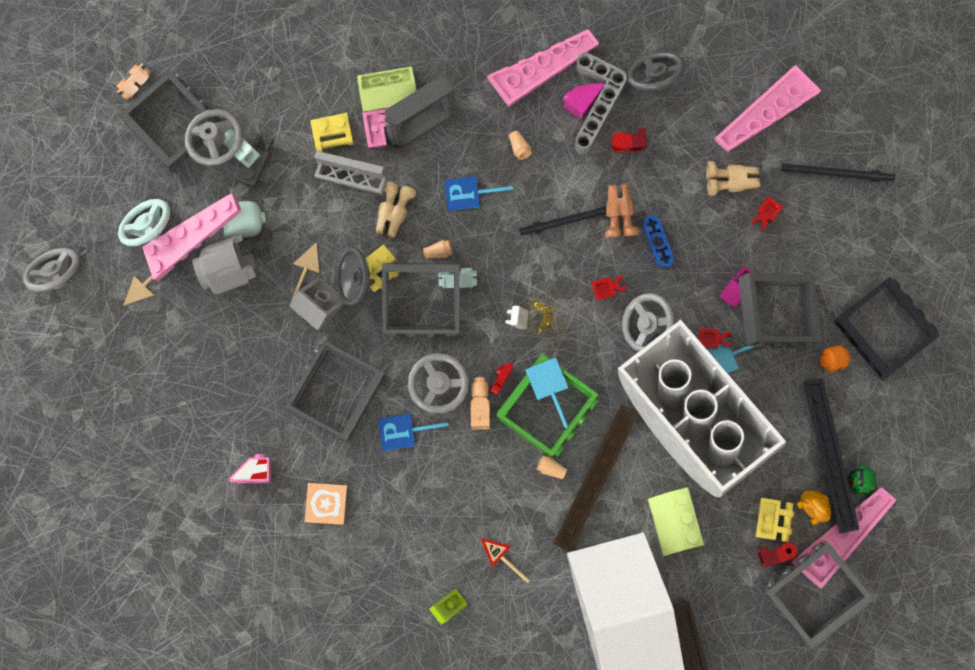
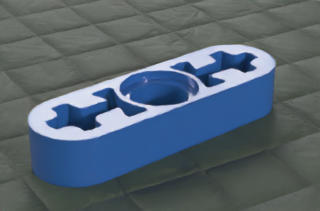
M649 215L644 219L643 229L658 267L663 269L669 268L673 263L674 257L663 227L657 216ZM650 220L652 223H656L654 230L657 233H654L652 236H650L653 233L652 227H647ZM660 237L663 240V245L660 247L655 246L653 239ZM664 248H666V250L663 251L664 256L669 257L666 264L664 261H660V259L662 258L661 250H663Z

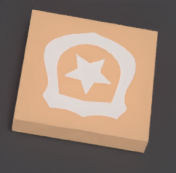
M308 483L305 523L344 525L347 485Z

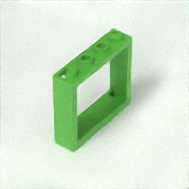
M541 354L533 366L550 359ZM561 367L560 369L565 381L589 399L552 449H549L506 417L531 384L527 374L496 414L498 420L551 458L554 455L557 457L564 449L562 444L565 440L570 441L576 433L573 429L577 424L580 426L587 418L585 413L588 409L593 410L599 402L596 400L598 397L596 392Z

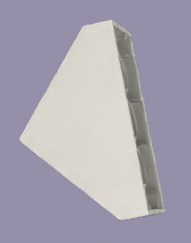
M644 533L566 554L598 670H684L673 606Z

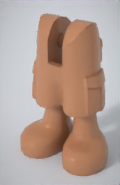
M616 184L608 186L606 214L611 218L609 229L605 231V238L621 237L619 216L623 218V237L640 235V229L634 227L631 221V216L635 214L628 184H621V198L617 197Z

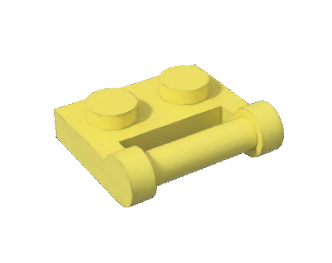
M347 113L310 120L316 151L322 152V149L347 144L348 146L354 145ZM346 134L344 138L320 141L322 138Z

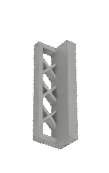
M319 151L316 152L314 157L319 162L314 175L315 178L383 194L390 175L384 167ZM324 166L331 168V173L322 175ZM343 170L347 171L349 176L339 179L337 174ZM364 175L366 180L359 184L355 183L354 178L356 176ZM377 178L382 179L379 188L372 187L371 181Z

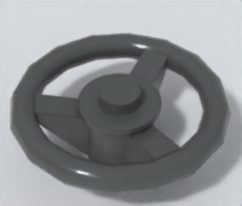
M656 52L646 55L630 66L627 73L628 82L634 88L643 91L664 90L683 75L685 62L678 54L671 52ZM668 59L675 61L677 65L667 68L664 63H653L652 61ZM642 65H645V75L647 77L639 82L635 79L634 75Z

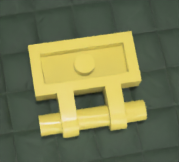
M384 244L366 258L370 270V280L373 279L375 282L370 286L373 292H376L379 288L382 289V277H378V274L382 272V264L396 261ZM389 272V280L399 276V272Z
M760 498L755 537L776 540L777 533L782 534L781 542H789V535H792L791 520L794 518L793 503L786 502L785 509H780L781 501ZM779 515L784 516L783 527L778 526Z

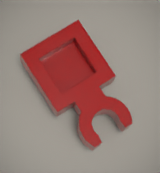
M768 196L756 212L760 216L755 217L751 225L754 226L759 221L762 223L760 231H763L767 226V220L772 223L784 206Z
M618 276L613 282H611L610 277L591 282L596 301L614 297L615 290L619 292L625 291L627 286L620 287L618 285V282L622 281L624 277Z
M699 328L698 340L706 349H718V344L726 348L732 346V343H727L724 340L725 337L732 336L731 332L719 335V329Z
M506 362L505 366L501 365L496 373L498 378L491 389L492 394L498 396L513 370L512 364Z

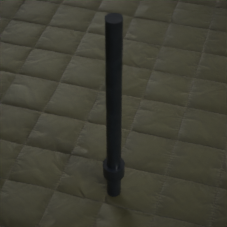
M793 164L781 165V171L871 179L874 182H879L880 180L895 181V174L881 173L878 170L869 172Z
M606 206L542 223L541 221L535 222L531 226L519 228L521 236L534 232L538 234L546 229L606 214Z

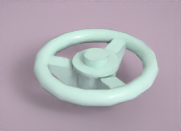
M150 199L134 207L124 217L119 226L118 237L120 242L127 246H139L158 238L170 217L168 203L161 199ZM151 207L149 213L140 215L134 224H129L137 214ZM160 207H161L162 210H163L161 219H160ZM128 233L140 237L136 239H129L126 237L125 234Z

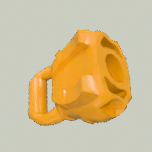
M813 489L802 492L797 506L800 509L803 508L811 517L810 521L812 524L828 522L832 511L827 496Z

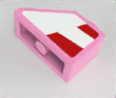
M256 454L255 458H249L230 477V482L233 484L271 483L272 460L265 454Z

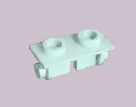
M462 268L460 271V288H473V286H477V278H473V276H477V272L473 271L472 268ZM439 272L438 277H442V279H439V287L454 288V272Z

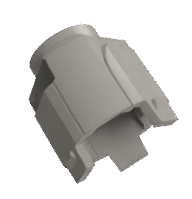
M243 234L233 235L211 243L202 248L199 257L193 259L196 276L204 290L210 288L213 293L220 294L250 283V279L256 277L253 269L257 268L253 254L243 256L238 242L243 241Z

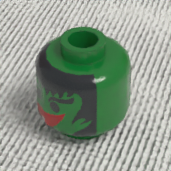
M858 465L857 469L852 470L850 473V488L855 490L856 494H871V491L876 489V472L870 470L869 466Z

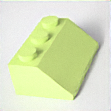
M412 66L357 76L363 112L389 108L416 91Z
M688 487L648 499L663 556L704 545Z

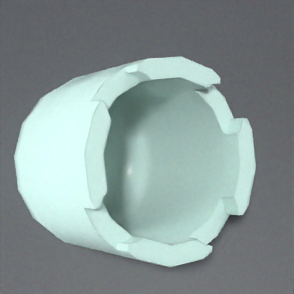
M239 201L242 212L224 226L225 238L243 234V238L256 236L262 230V223H266L265 212L260 211L257 203L253 201Z

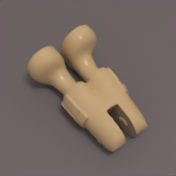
M708 161L706 179L708 180L707 190L709 196H715L718 191L728 189L729 192H741L746 189L760 187V179L747 178L760 175L759 168L728 165L727 169H719L714 161ZM727 178L728 181H717L716 179Z
M387 181L384 189L386 192V202L380 203L378 210L377 234L383 235L387 221H390L391 224L387 236L395 238L407 214L405 205L416 196L417 191L415 189L402 186L396 206H393L400 187L393 182Z

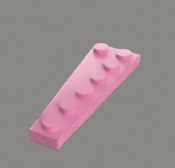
M588 29L566 39L564 42L551 46V48L543 52L540 51L528 59L520 60L515 65L507 66L488 75L487 79L506 105L510 107L575 63L580 54L589 53L597 48L599 43Z
M795 65L716 136L715 141L728 153L820 94L821 90Z
M235 194L227 195L142 247L153 280L158 281L175 267L174 265L177 262L188 257L189 252L194 248L200 247L202 245L201 242L207 237H212L220 228L224 227L242 212Z
M880 487L855 508L859 525L858 531L839 534L837 524H835L790 563L795 566L798 563L797 559L804 554L809 555L814 551L812 548L821 541L823 543L825 541L829 542L845 562L895 503L896 499ZM826 552L801 573L818 588L822 589L840 566Z

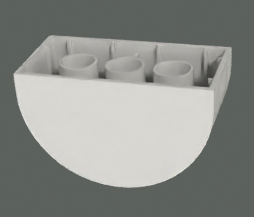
M681 320L618 368V375L625 392L656 438L689 476L715 497L723 496L785 446L786 441Z

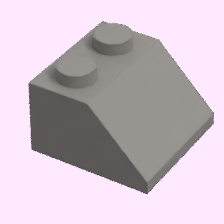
M318 277L298 290L290 307L318 331L331 321L345 303L341 300L337 291L322 278Z

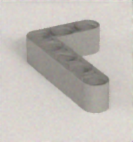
M582 53L577 58L576 70L578 73L597 83L604 84L600 95L575 140L576 151L580 154H586L594 145L626 84L627 75L623 70L589 53ZM586 61L589 65L582 66L580 63ZM602 69L606 73L604 75H600L597 73V70ZM620 78L622 82L616 83L613 79ZM610 93L614 98L608 99L605 97V94ZM603 109L606 113L600 115L596 110ZM595 125L597 129L590 130L588 129V126ZM584 140L588 142V145L581 146L579 142Z

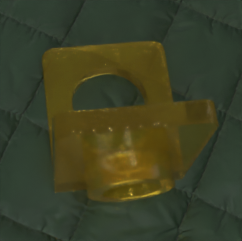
M531 300V307L546 313L537 332L540 335L543 327L547 328L551 321V317H549L551 308Z

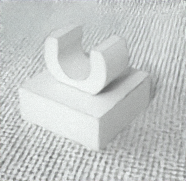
M513 306L512 310H507V313L511 315V320H506L505 323L518 329L527 328L528 310L520 306Z

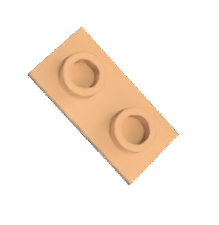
M143 63L139 66L135 64L128 72L131 76L127 80L123 78L116 86L119 88L116 93L123 92L121 96L126 100L131 99L139 88L134 85L135 82L142 86L150 77V70L147 68L143 70L141 68Z

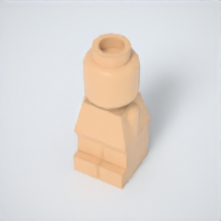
M483 377L474 378V382L471 384V396L473 397V400L470 401L471 430L490 429V401L487 400L489 386Z

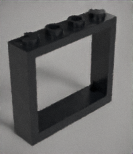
M888 277L833 321L882 381L940 336L937 328L933 324H929L925 319L926 316L923 311L913 305L912 298L908 294H904L900 289V284L895 279L892 280L891 277ZM884 288L890 291L928 337L890 368L885 365L847 319L848 316Z

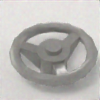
M221 109L206 110L200 113L189 123L185 133V147L190 157L196 162L207 166L220 165L230 160L237 153L242 142V127L238 119L230 112ZM219 116L227 119L217 123L206 122L201 126H197L208 117ZM234 128L235 141L233 146L226 154L220 156L218 147L224 143V133ZM192 135L200 136L203 139L212 159L202 157L195 151L192 145Z
M56 248L45 252L28 265L24 272L23 283L27 289L35 292L60 289L76 273L80 257L76 251L69 248ZM56 256H60L58 260L46 263L41 268V270H35L40 264H42L46 260ZM69 256H70V257L72 258V264H71V266H70L69 269H68ZM31 278L45 284L32 283Z
M645 293L634 298L626 307L622 318V331L625 340L638 352L646 346L644 345L656 334H661L665 328L667 331L674 325V314L671 306L662 296L655 293ZM654 301L659 303L667 317L655 315L642 302ZM634 309L640 315L637 326L641 333L637 341L633 339L630 331V318Z
M433 353L422 357L413 365L408 375V390L411 399L419 408L430 413L443 414L454 410L464 401L468 392L469 377L465 367L457 358L448 354ZM445 361L452 364L459 372L461 379H449L445 373L436 372L431 362ZM423 366L429 376L427 378L429 393L424 401L418 395L415 387L416 376ZM461 387L458 396L451 403L443 406L431 405L437 396L445 394L448 389Z

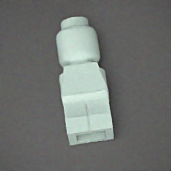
M232 128L224 133V144L229 150L235 141V131ZM242 137L239 150L234 156L249 168L260 154Z

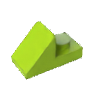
M455 589L434 604L429 610L442 625L468 604Z

